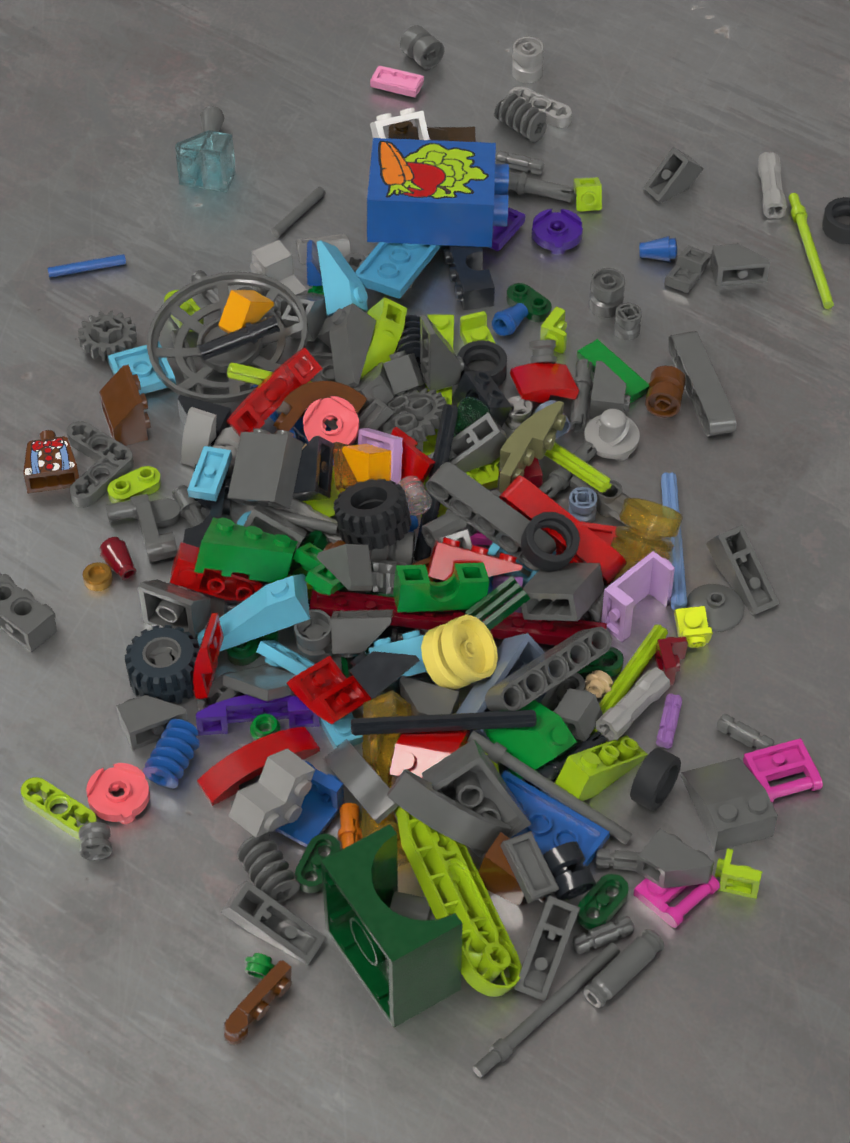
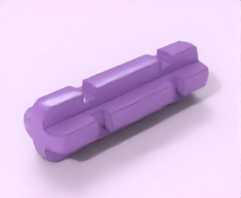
M671 693L666 696L656 741L659 747L669 749L673 745L683 700L680 695Z

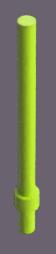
M792 193L788 197L792 207L790 213L793 221L797 223L825 309H830L834 306V302L806 220L808 215L805 207L801 205L798 194Z

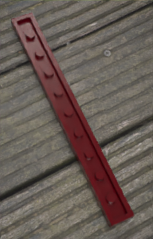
M314 589L312 590L309 610L326 612L330 618L333 611L393 610V618L390 625L425 630L433 629L453 619L467 615L465 613L467 610L397 612L394 597L336 591L331 595L318 593ZM513 612L492 628L490 632L493 638L502 640L528 633L536 643L558 645L581 630L595 627L607 629V623L585 620H524L523 613Z

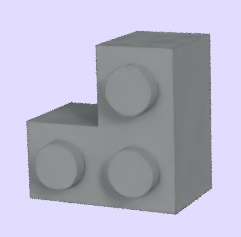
M279 240L251 252L252 264H250L252 273L278 280L296 296L307 294V289L293 274L292 254ZM252 286L253 289L263 296H266L269 292L266 289ZM278 296L274 306L271 308L280 320L288 303Z
M289 749L268 756L259 781L237 792L229 817L255 838L265 833L273 832L278 827L287 823H293L302 812L301 805L305 795L311 789V779L315 769Z

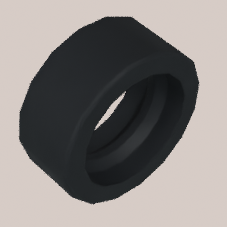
M850 197L836 198L825 207L822 229L826 236L833 241L850 244V225L842 224L834 219L839 216H850Z
M481 340L470 342L461 347L457 353V356L462 358L464 364L461 378L464 372L475 371L466 366L468 363L475 360H488L497 365V367L487 371V373L497 386L504 382L507 375V355L503 348L496 343Z
M543 512L534 516L526 526L521 538L522 553L528 562L536 568L545 571H555L567 566L576 554L580 543L579 532L574 523L566 516L556 512ZM539 528L556 530L566 541V550L561 555L545 553L534 541L535 532Z
M661 748L652 750L644 759L633 780L630 792L631 799L651 811L657 810L667 799L678 778L681 768L680 758Z

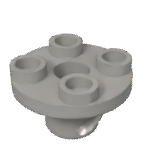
M618 409L605 410L601 415L590 420L585 427L584 441L593 444L588 452L596 447V455L603 458L624 461L628 459L629 454L634 452L639 444L640 433L638 427Z

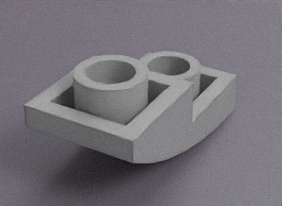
M194 407L189 409L183 433L181 463L195 467L203 447H211L212 441L216 438L215 414Z

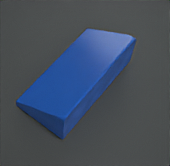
M308 240L306 261L307 284L309 286H323L318 249L313 240Z

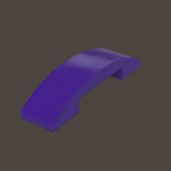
M243 695L214 703L196 713L198 736L229 734V723L253 722L261 714H270L277 720L289 719V729L295 727H320L318 715L311 711L298 697L291 695L268 702L250 695Z

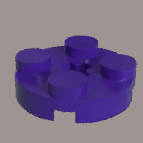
M547 209L537 214L533 219L532 240L542 248L550 250L553 254H563L565 250L575 247L582 240L583 228L581 218L570 210L561 209V212H552V209Z

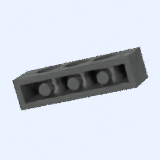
M0 573V629L27 650L33 652L57 632L56 615L50 606L39 603L29 590H22L9 575H2Z

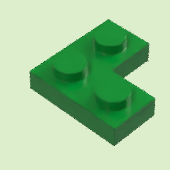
M310 542L298 548L293 559L300 563L303 569L309 571L304 581L311 584L315 591L331 595L345 587L316 558L318 553L323 550Z

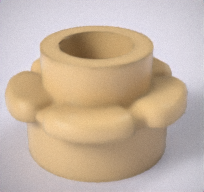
M596 670L586 676L585 689L595 694L596 698H603L608 691H611L613 682L607 673Z

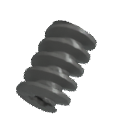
M510 93L495 108L494 117L507 124L508 127L516 132L521 133L522 136L530 141L536 142L545 134L547 127L545 123L546 113L539 111V108L535 106L532 107V104L525 102V99L518 98L517 94Z
M265 833L257 838L252 836L242 843L237 853L238 859L243 864L244 870L249 874L250 880L254 883L255 887L278 903L293 897L301 888V884L298 880H294V872L288 870L289 864L286 860H283V853L277 850V843L269 841V833Z

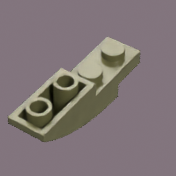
M555 402L536 412L525 420L506 440L500 450V469L502 470L500 472L499 492L503 493L518 475L523 477L524 468L526 465L530 466L534 457L542 460L546 451L553 448L556 433L563 430L566 422V415H563L564 402Z

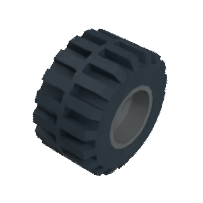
M158 625L153 626V630L148 631L145 629L141 631L140 637L135 636L131 640L132 644H129L126 648L125 664L130 687H132L133 693L136 696L147 695L169 703L176 702V704L183 702L182 699L185 697L189 699L193 696V671L199 651V643L197 639L193 638L192 633L189 631L184 633V628L179 626L174 629L172 625H165L164 628H159Z

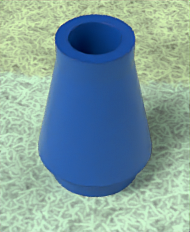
M667 236L640 243V258L671 262V259H677L676 238Z
M517 303L515 306L495 313L492 320L494 331L500 336L512 335L522 320L528 315L527 307L522 303Z

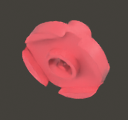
M330 396L331 398L318 399L307 408L303 417L306 438L309 442L314 436H320L334 443L333 454H339L344 446H351L355 442L360 426L359 418L354 407L341 397ZM334 418L337 419L336 425L338 428L326 431L327 426L324 422L326 420L332 421Z
M127 763L113 764V768L97 770L89 779L86 788L90 810L97 817L105 821L120 822L122 824L133 822L136 816L146 808L150 799L149 786L144 773L136 766ZM120 788L124 789V795L114 797L111 793L112 791H118Z

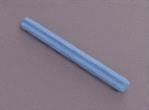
M665 472L661 475L667 560L675 567L671 594V608L675 611V609L687 608V592L677 476L673 472Z

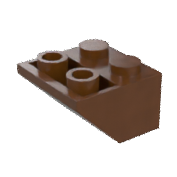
M129 364L123 365L99 391L102 411L111 436L125 446L147 441V429L151 428L147 412H144V410L148 409L146 396L144 393H139L141 386L138 375H132Z

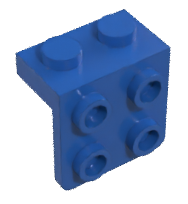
M305 761L307 764H309L311 767L315 769V767L311 763ZM315 769L311 779V789L304 797L301 805L302 812L298 819L275 830L304 847L308 846L313 837L325 831L338 814L339 807L345 804L344 784L336 776L325 774Z

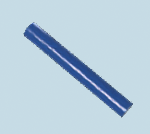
M125 254L48 267L47 269L49 278L125 265L126 258Z

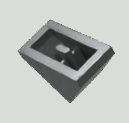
M344 544L318 553L316 558L348 590H372L373 580L368 545Z

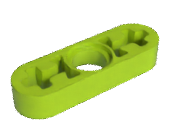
M30 778L21 786V795L25 806L77 840H80V827L78 828L77 821L83 824L87 821L88 823L97 822L96 815L92 810L42 778ZM41 790L42 797L39 796L38 794H33V795L31 796V795H30V792L33 791V792L37 793V792H39V791ZM63 803L68 806L67 810L61 814L51 812V808L56 804Z

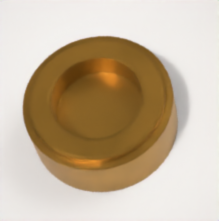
M101 562L88 565L83 570L84 585L92 591L107 589L113 581L111 568Z

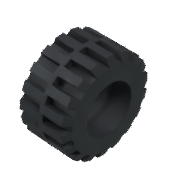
M386 479L360 481L353 486L345 488V491L341 492L334 501V512L340 536L346 544L368 545L369 550L383 549L385 546H391L396 541L403 539L404 534H407L410 530L411 518L405 491L400 484H396L394 481H386Z

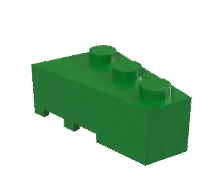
M213 517L201 541L194 572L203 573L204 568L221 570V576L231 577L232 572L249 574V580L273 583L289 576L298 541L291 540L290 537L283 534L273 535L263 532L262 529L255 526L245 527L235 524L227 518L218 519Z

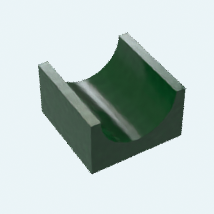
M391 824L321 860L325 929L393 1028L461 990L463 923L456 913L435 920H417L402 916L390 909L394 892H398L397 833Z

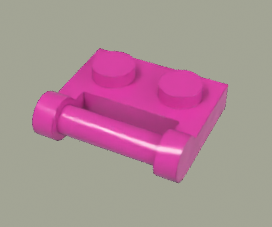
M801 738L744 754V764L765 788L772 803L776 798L808 789L816 791L823 787L821 776ZM804 772L806 776L770 787L768 783L769 781Z
M712 875L708 883L697 884L698 886L675 907H669L668 905L689 886L661 888L645 878L634 888L633 895L668 925L676 928L684 921L683 917L708 894H714L720 888V884Z

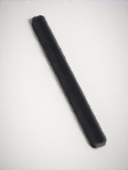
M445 404L443 406L433 455L435 464L430 471L429 479L443 463L449 462L458 416V407L455 405ZM427 490L414 551V559L416 561L430 557L432 548L425 541L422 534V526L437 519L440 502L433 498Z
M534 710L355 718L351 720V733L353 735L524 728L535 727L537 718Z

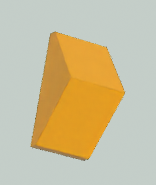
M231 290L218 326L226 333H231L246 327V323L254 324L274 306V302L254 290Z
M370 444L351 445L342 448V452L358 482H364L369 479L391 480V450Z

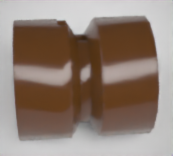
M665 365L659 366L652 371L645 406L651 414L666 418L672 417L680 411L686 377L680 369Z

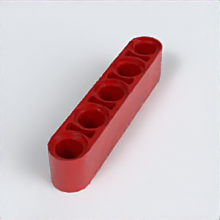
M518 475L499 496L502 501L529 521L534 516L543 512H556L570 519L578 529L580 537L579 547L572 561L574 563H600L605 586H608L627 564L625 558L526 478ZM540 528L554 539L556 548L563 553L566 550V541L560 533L550 528Z

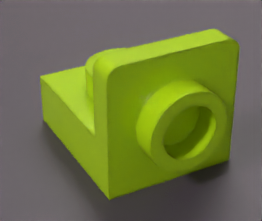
M599 178L573 179L577 211L601 210L602 185Z
M556 306L541 325L540 340H556L554 351L563 354L566 350L567 333L565 332L567 328V322H565L566 310Z
M485 311L472 313L460 318V336L464 345L477 340L495 343L487 326V314Z
M727 848L725 859L718 858L715 877L721 878L718 891L757 899L762 871L745 865L737 866L731 864L734 849Z

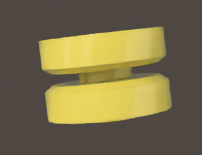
M471 615L458 617L446 624L430 629L423 637L421 645L423 663L432 680L441 687L457 690L490 677L496 670L498 655L495 641L486 625L477 617Z

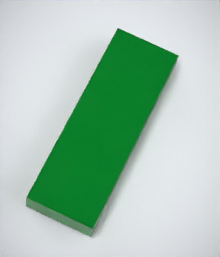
M598 339L577 351V358L579 360L586 359L588 364L592 362V371L594 373L597 360L605 363L626 383L625 395H631L630 403L647 394L649 384Z

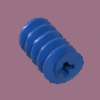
M181 719L170 720L166 729L161 734V739L156 743V748L153 749L150 758L145 763L143 768L144 775L158 785L171 789L176 788L179 784L178 779L184 775L183 769H187L190 764L189 759H192L195 755L194 750H197L200 746V742L197 739L199 735L197 728L193 724Z

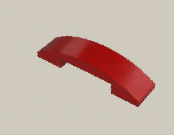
M305 347L270 374L245 398L227 419L228 424L239 437L241 432H253V429H260L265 424L264 421L280 407L284 399L293 390L307 384L323 368Z
M305 727L278 731L234 751L205 772L197 780V784L213 806L237 794L240 784L260 775L268 756L289 749L304 760L320 752V747Z

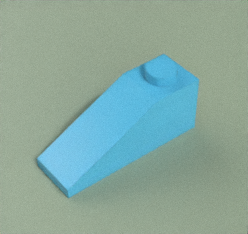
M322 240L317 241L327 316L333 315L338 309H342L352 303L364 312H367L368 296L361 280L336 246Z

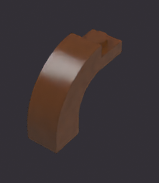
M310 382L296 388L284 399L277 409L281 412V415L273 426L277 430L290 431L297 420L304 416L307 408L318 399L331 398L330 396L341 397L347 400L354 407L356 413H358L368 398L355 389L339 382Z

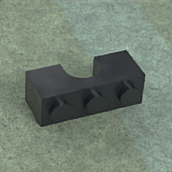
M447 245V249H443V259L445 265L450 266L448 268L449 279L451 283L455 282L456 301H461L463 311L494 306L495 286L489 269L483 270L482 247Z

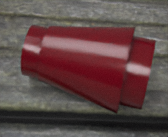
M111 537L100 545V557L122 580H128L136 574L137 570L134 567L125 541L120 540L119 537Z

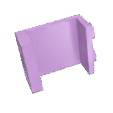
M652 551L604 589L601 623H607L608 632L619 641L624 642L630 637L633 608L648 594L665 607L670 605L675 567L672 566L669 560L662 558Z

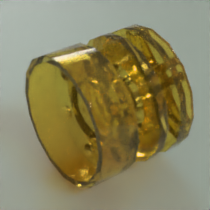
M624 499L619 518L628 526H618L615 528V534L618 537L612 539L610 546L621 555L640 562L652 551L662 558L670 560L671 556L668 552L673 550L674 545L665 537H675L678 535L683 520L682 514L667 506L645 499Z

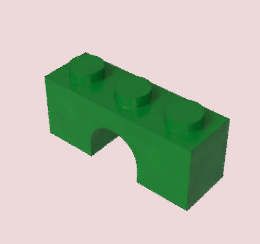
M455 563L452 576L443 582L430 581L426 565H396L393 595L397 612L468 610L488 594L489 578L484 563Z

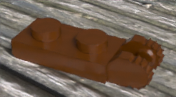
M280 960L229 1015V1019H226V1022H224V1037L227 1044L235 1046L242 1039L244 1040L248 1036V1026L254 1019L257 1021L261 1020L270 1008L269 1003L276 996L282 997L288 991L292 984V967L284 960Z

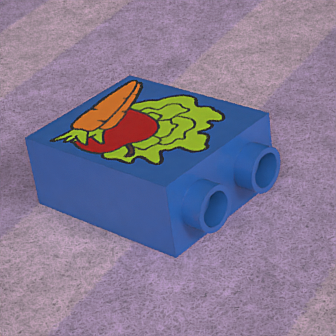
M373 138L367 195V242L492 247L493 226L507 227L509 164H495L496 143Z

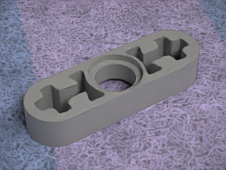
M514 87L509 91V94L515 93L518 95V98L521 97L525 99V102L531 103L532 107H546L539 109V111H543L547 115L545 123L556 128H565L571 124L572 110L569 106L524 87Z

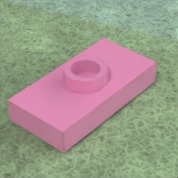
M378 66L370 80V87L416 98L424 83V76Z

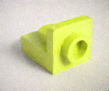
M705 606L675 609L674 615L678 637H686L689 648H699L709 643L713 632L712 628L708 627Z

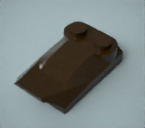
M410 121L389 125V139L420 140L417 127L413 126ZM475 126L427 127L430 140L476 142Z

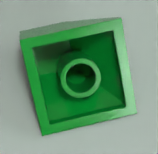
M535 700L516 710H534L537 718L535 727L483 729L491 742L494 744L496 742L507 748L506 752L534 770L577 743L561 716ZM509 769L511 774H513L514 776L518 777L519 779L523 778L519 774Z

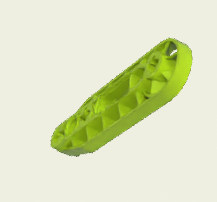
M400 806L397 807L394 812L398 821L401 845L435 919L444 918L456 913L463 923L461 974L469 985L482 994L499 997L508 993L519 981L522 966L466 845L439 833ZM507 967L510 972V978L505 977L504 970ZM498 977L504 981L505 985H496L492 982Z

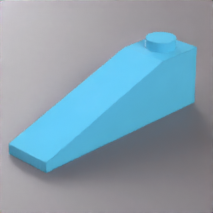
M304 574L292 575L265 585L220 617L219 620L224 636L220 651L309 620L307 582L304 581L306 576ZM206 628L198 633L199 648Z

